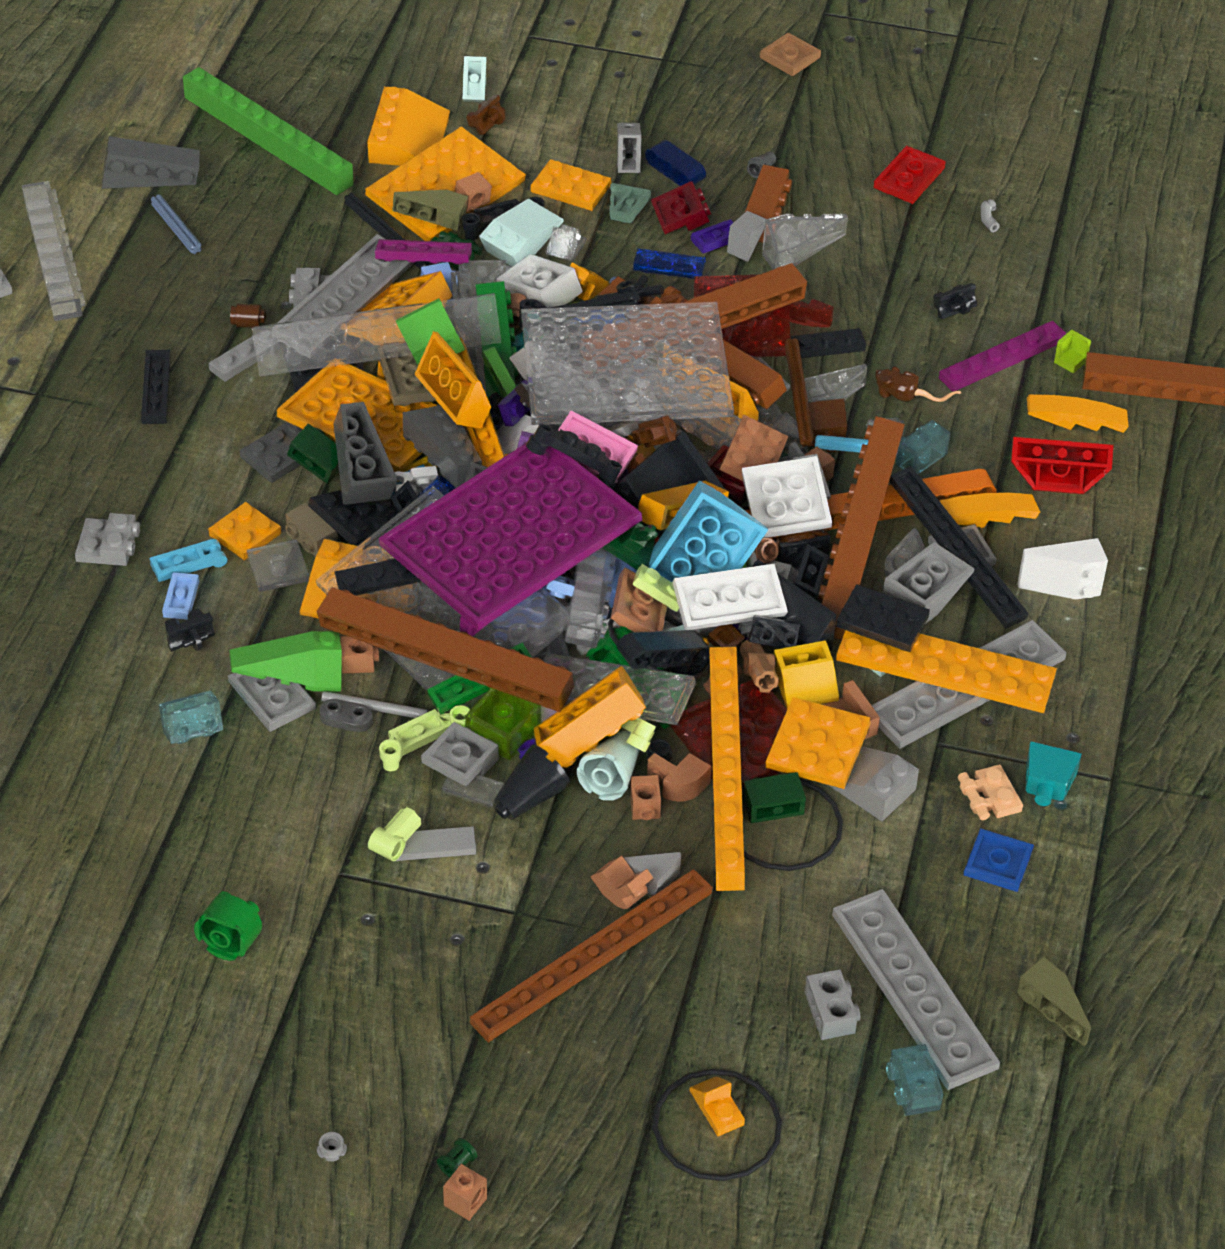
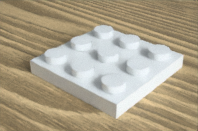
M817 456L742 468V477L750 514L768 528L763 538L832 528L831 515Z

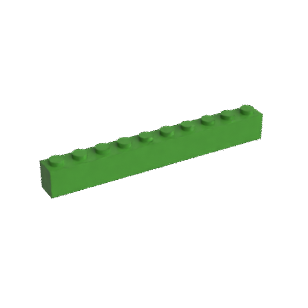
M198 67L183 76L184 94L187 100L338 196L354 185L353 167L349 161L202 68Z

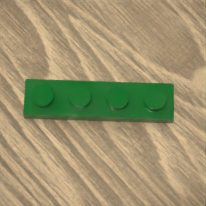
M523 642L510 648L532 658ZM455 675L427 689V692L441 715L453 707L459 706L493 688Z

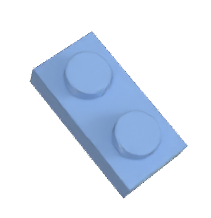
M173 572L162 609L163 618L188 620L187 615L192 611L199 585V575Z
M563 576L557 577L546 585L550 595L563 599L565 595L572 597L575 588L573 579Z

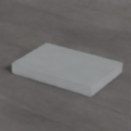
M238 673L228 675V682L269 732L316 709L314 700L298 683L290 682V685L281 684L280 679L268 676L264 679H259Z

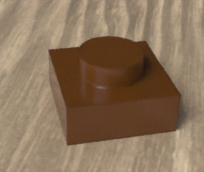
M732 624L718 626L707 636L708 641L714 647L737 648L745 640Z

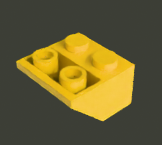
M826 640L774 650L775 671L779 678L778 686L787 710L793 697L817 704L839 701L834 663Z

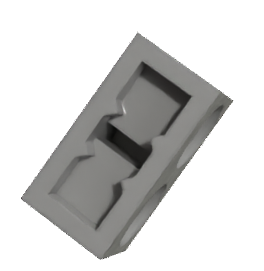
M841 969L807 976L805 995L821 1040L855 1034L857 1021H860V1010L856 1003L853 1004L851 1000V985L848 980H844Z

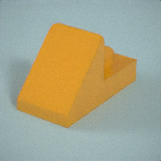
M573 262L569 266L575 269L583 291L577 297L583 301L591 300L610 284L609 281Z
M715 1076L691 1086L689 1091L718 1137L744 1126L745 1118L731 1097V1082Z

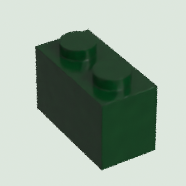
M308 423L290 443L287 456L328 484L339 471L336 442L325 436L320 429L314 428Z
M797 772L744 781L742 799L751 824L804 815L806 796Z

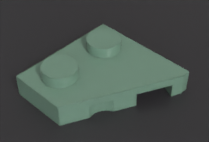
M611 183V220L632 223L652 198L651 190Z

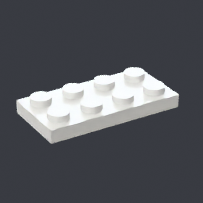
M775 564L675 578L672 582L685 630L753 621L754 615L769 618L785 616L788 612Z

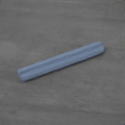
M161 195L153 196L151 198V205L190 253L196 254L201 252V243Z

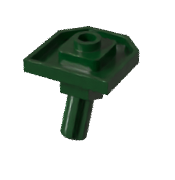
M640 521L602 548L638 570L642 564L648 567L655 544L654 539L658 533L655 532L656 527L654 525H646Z

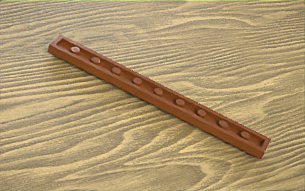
M694 869L470 1016V1024L489 1043L712 894V886Z

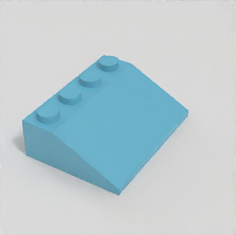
M699 480L655 544L648 568L655 569L670 582L679 577L741 569L767 533L768 528L724 494Z

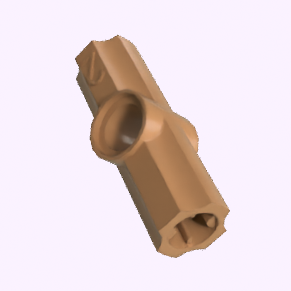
M748 640L742 642L740 652L744 659V675L752 677L754 684L758 686L760 692L769 693L773 688L777 687L779 680L775 671L774 654L767 653L763 644L752 643Z

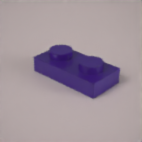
M730 219L691 233V241L702 253L728 245L730 225L734 222Z
M523 380L521 382L533 387L531 380ZM515 388L498 404L505 426H514L530 410L520 402L519 399L521 397L517 394Z

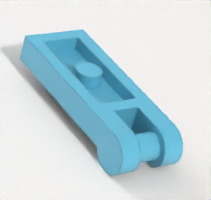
M210 539L151 557L150 565L158 582L171 579L173 572L188 574L211 566L222 567L227 563L228 559L225 553L221 551L219 541L217 539Z

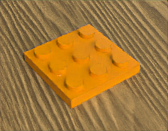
M793 697L767 757L766 768L787 774L797 772L801 778L845 789L871 724L870 717Z

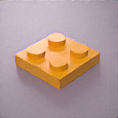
M244 502L208 528L209 536L217 539L220 544L244 561L282 534L280 525L247 502Z

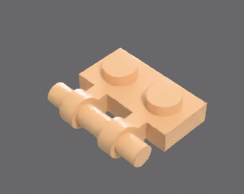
M1000 764L975 771V780L971 779L966 772L958 775L960 789L964 795L968 796L970 808L974 814L979 816L980 820L988 819L990 817L989 811L991 810L996 818L1022 812L1023 804ZM980 792L983 793V795L985 796V799H984L983 797H980V795H979Z

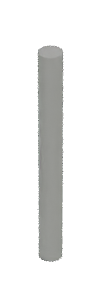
M323 691L321 697L322 702L338 699L365 705L372 711L417 718L428 712V709Z

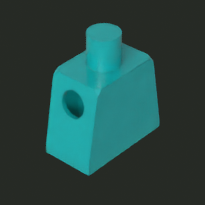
M1031 741L1026 761L1025 791L1035 795V802L1040 806H1049L1052 799L1064 800L1077 775L1082 753Z

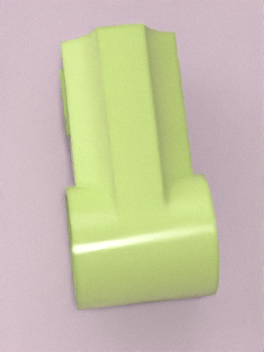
M408 807L405 809L401 808L384 828L378 827L374 830L369 838L368 848L393 862L402 855L406 841L421 825V818L414 810Z

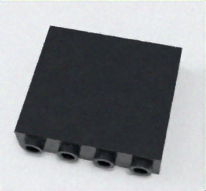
M684 431L675 435L676 440L663 443L618 481L614 488L616 493L639 510L638 504L642 494L697 483L699 480L707 481L726 490ZM728 494V498H729L731 501L734 502V500H733V499L731 498V496ZM655 529V532L658 533V538L662 536L666 529Z

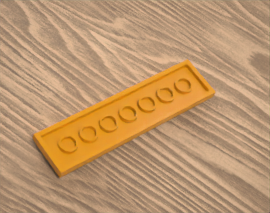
M845 630L836 657L837 661L1040 713L1045 712L1057 668L924 634L919 635L911 652H907Z

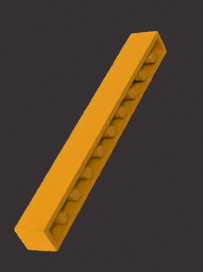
M709 647L716 891L745 890L736 647Z

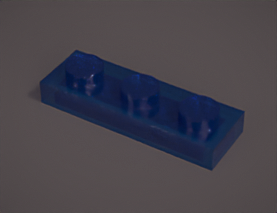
M637 248L633 262V270L699 280H702L706 266V258L639 248Z

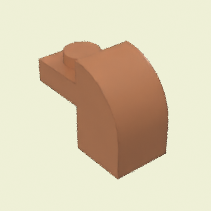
M654 753L648 759L647 776L658 775L659 785L663 786V798L678 802L688 801L701 794L710 784L712 766L691 753L677 766Z
M622 856L609 861L590 876L601 893L622 909H628L647 894L648 888L645 884L653 879L648 869L635 874Z

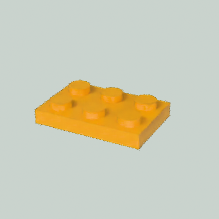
M550 159L531 184V192L593 211L610 188L611 178Z

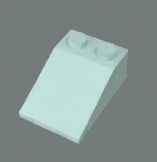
M527 199L495 218L479 237L488 253L513 267L529 254L535 255L564 220L532 200Z

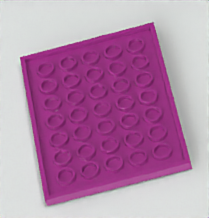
M525 443L378 539L383 549L474 627L480 630L642 521V513L570 456L551 446H548L544 455H538L531 452Z

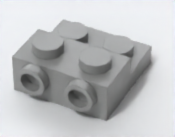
M296 268V274H291V288L294 289H289V304H293L295 308L331 275H320V268Z
M110 513L108 520L86 518L75 553L76 562L127 566L129 557L133 556L135 552L134 539L139 537L140 522H136L135 515Z
M453 722L421 755V760L423 764L467 786L478 774L483 777L499 760L498 745L492 740L474 733L471 729Z

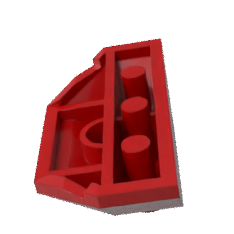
M1013 437L1011 463L1033 491L1083 495L1112 470L1113 445Z

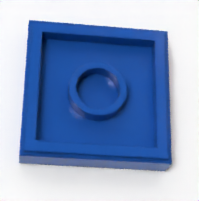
M980 828L965 867L964 876L1018 892L1034 845Z

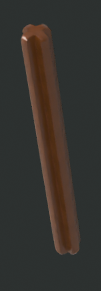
M788 338L785 341V350L800 444L803 447H810L813 445L814 435L799 342L796 338Z

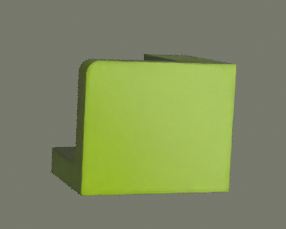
M1070 330L1057 343L1054 363L1071 373H1075L1085 364L1091 340L1074 330Z

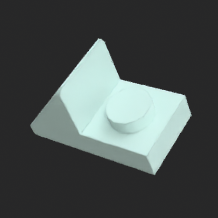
M464 56L463 102L485 101L486 57Z

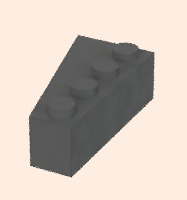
M109 136L102 171V189L196 185L199 172L200 150Z
M364 402L341 404L333 424L343 505L390 499L398 480Z
M440 404L434 407L403 412V437L407 441L411 440L414 443V448L419 453L423 452L428 457V462L432 466H438L440 473L455 488L465 483L467 468L471 462L482 465V460L464 427L456 425Z

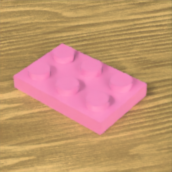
M570 411L558 430L571 431L582 441L596 444L606 453L605 455L610 460L620 463L622 469L617 477L618 480L638 448V445L573 411ZM574 459L577 463H579L586 470H588L595 477H597V475L599 474L598 471Z

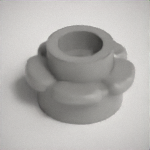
M336 1132L325 1133L318 1142L317 1154L319 1157L326 1158L330 1162L337 1161L347 1151L344 1139Z

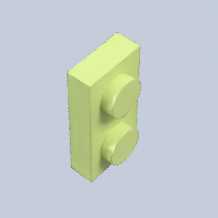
M642 564L636 571L632 585L677 612L679 606L673 583L661 576L655 569L648 568Z

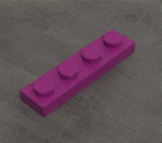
M379 239L375 249V259L463 264L469 263L472 243Z

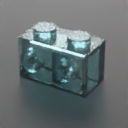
M931 420L924 426H920L914 433L900 440L896 465L903 470L912 466L917 474L921 473L948 453L951 432L934 420Z
M211 690L159 704L163 733L171 744L185 743L189 739L211 736L215 732L223 730L220 702Z
M922 1044L892 1050L890 1062L886 1063V1071L889 1080H894L896 1086L894 1089L895 1099L898 1105H902L905 1116L940 1110L943 1091L927 1045Z

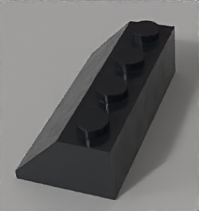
M758 559L754 562L752 567L762 566L766 564H764L762 561ZM777 573L788 612L785 616L774 618L800 624L796 646L826 640L831 652L833 650L837 615Z

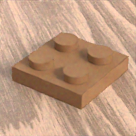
M789 32L760 51L761 59L791 76L796 75L821 56V50Z

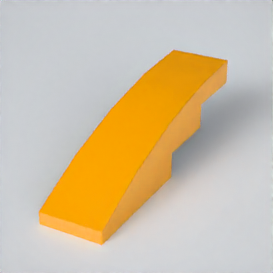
M1029 394L1027 397L1028 415L1069 430L1075 424L1098 431L1103 425L1124 433L1129 427L1127 410L1107 403L1060 395Z
M982 493L939 500L958 525L970 526L975 524L976 527L984 528L988 521L1011 523L1014 516L1036 519L1040 513L1032 494Z

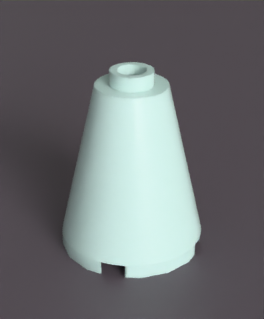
M618 732L581 758L576 773L580 784L588 793L591 794L593 791L600 795L599 799L615 800L626 792L640 750L626 742L632 732Z

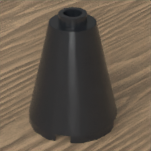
M532 745L527 749L494 799L496 804L494 809L503 819L508 817L514 820L564 791L569 786L570 779L564 769L556 760L551 762L547 759L546 756L549 753L541 747Z

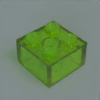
M491 688L465 715V727L486 739L492 740L498 745V754L511 760L518 752V748L522 743L529 740L535 734L534 728L541 723V705Z

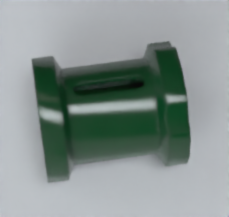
M458 1138L454 1142V1147L446 1156L441 1155L437 1159V1164L441 1171L450 1178L461 1164L465 1166L469 1161L473 1162L478 1155L468 1141Z

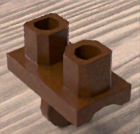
M493 95L488 101H482L476 112H470L466 116L469 127L476 128L478 135H484L494 124L500 125L505 121V109L500 106L499 95Z
M668 415L639 423V429L631 431L634 444H644L645 448L676 440L675 434L677 429L675 422Z

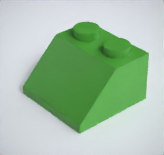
M439 298L395 320L418 365L433 331L438 332L456 354L465 350Z

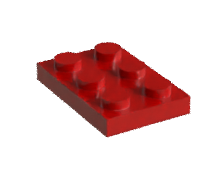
M906 145L874 180L873 188L913 204L945 169L946 161Z

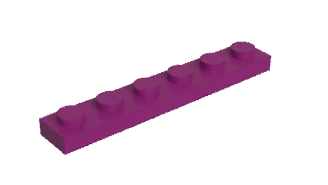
M1050 321L939 371V379L952 392L957 391L1057 346L1058 341L1067 333L1054 321Z

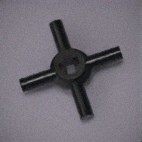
M642 274L637 280L629 279L616 286L618 292L598 295L597 298L631 291L638 292L640 302L636 306L612 310L615 315H620L624 309L633 310L644 304L643 297L663 294L664 287L663 285L644 287L648 282V277Z

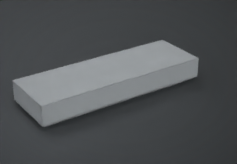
M474 826L415 831L406 841L404 851L396 861L475 855Z

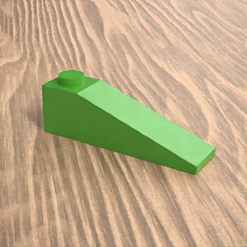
M311 631L230 649L229 651L231 672L259 679H264L268 676L280 679L281 684L290 685V682L306 685L305 689L310 691L341 692L342 649L340 636L337 632Z

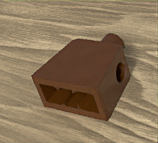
M844 398L808 403L814 435L812 447H815V437L817 435L846 438L847 420ZM826 449L827 452H831V453L837 451V450H827V449Z

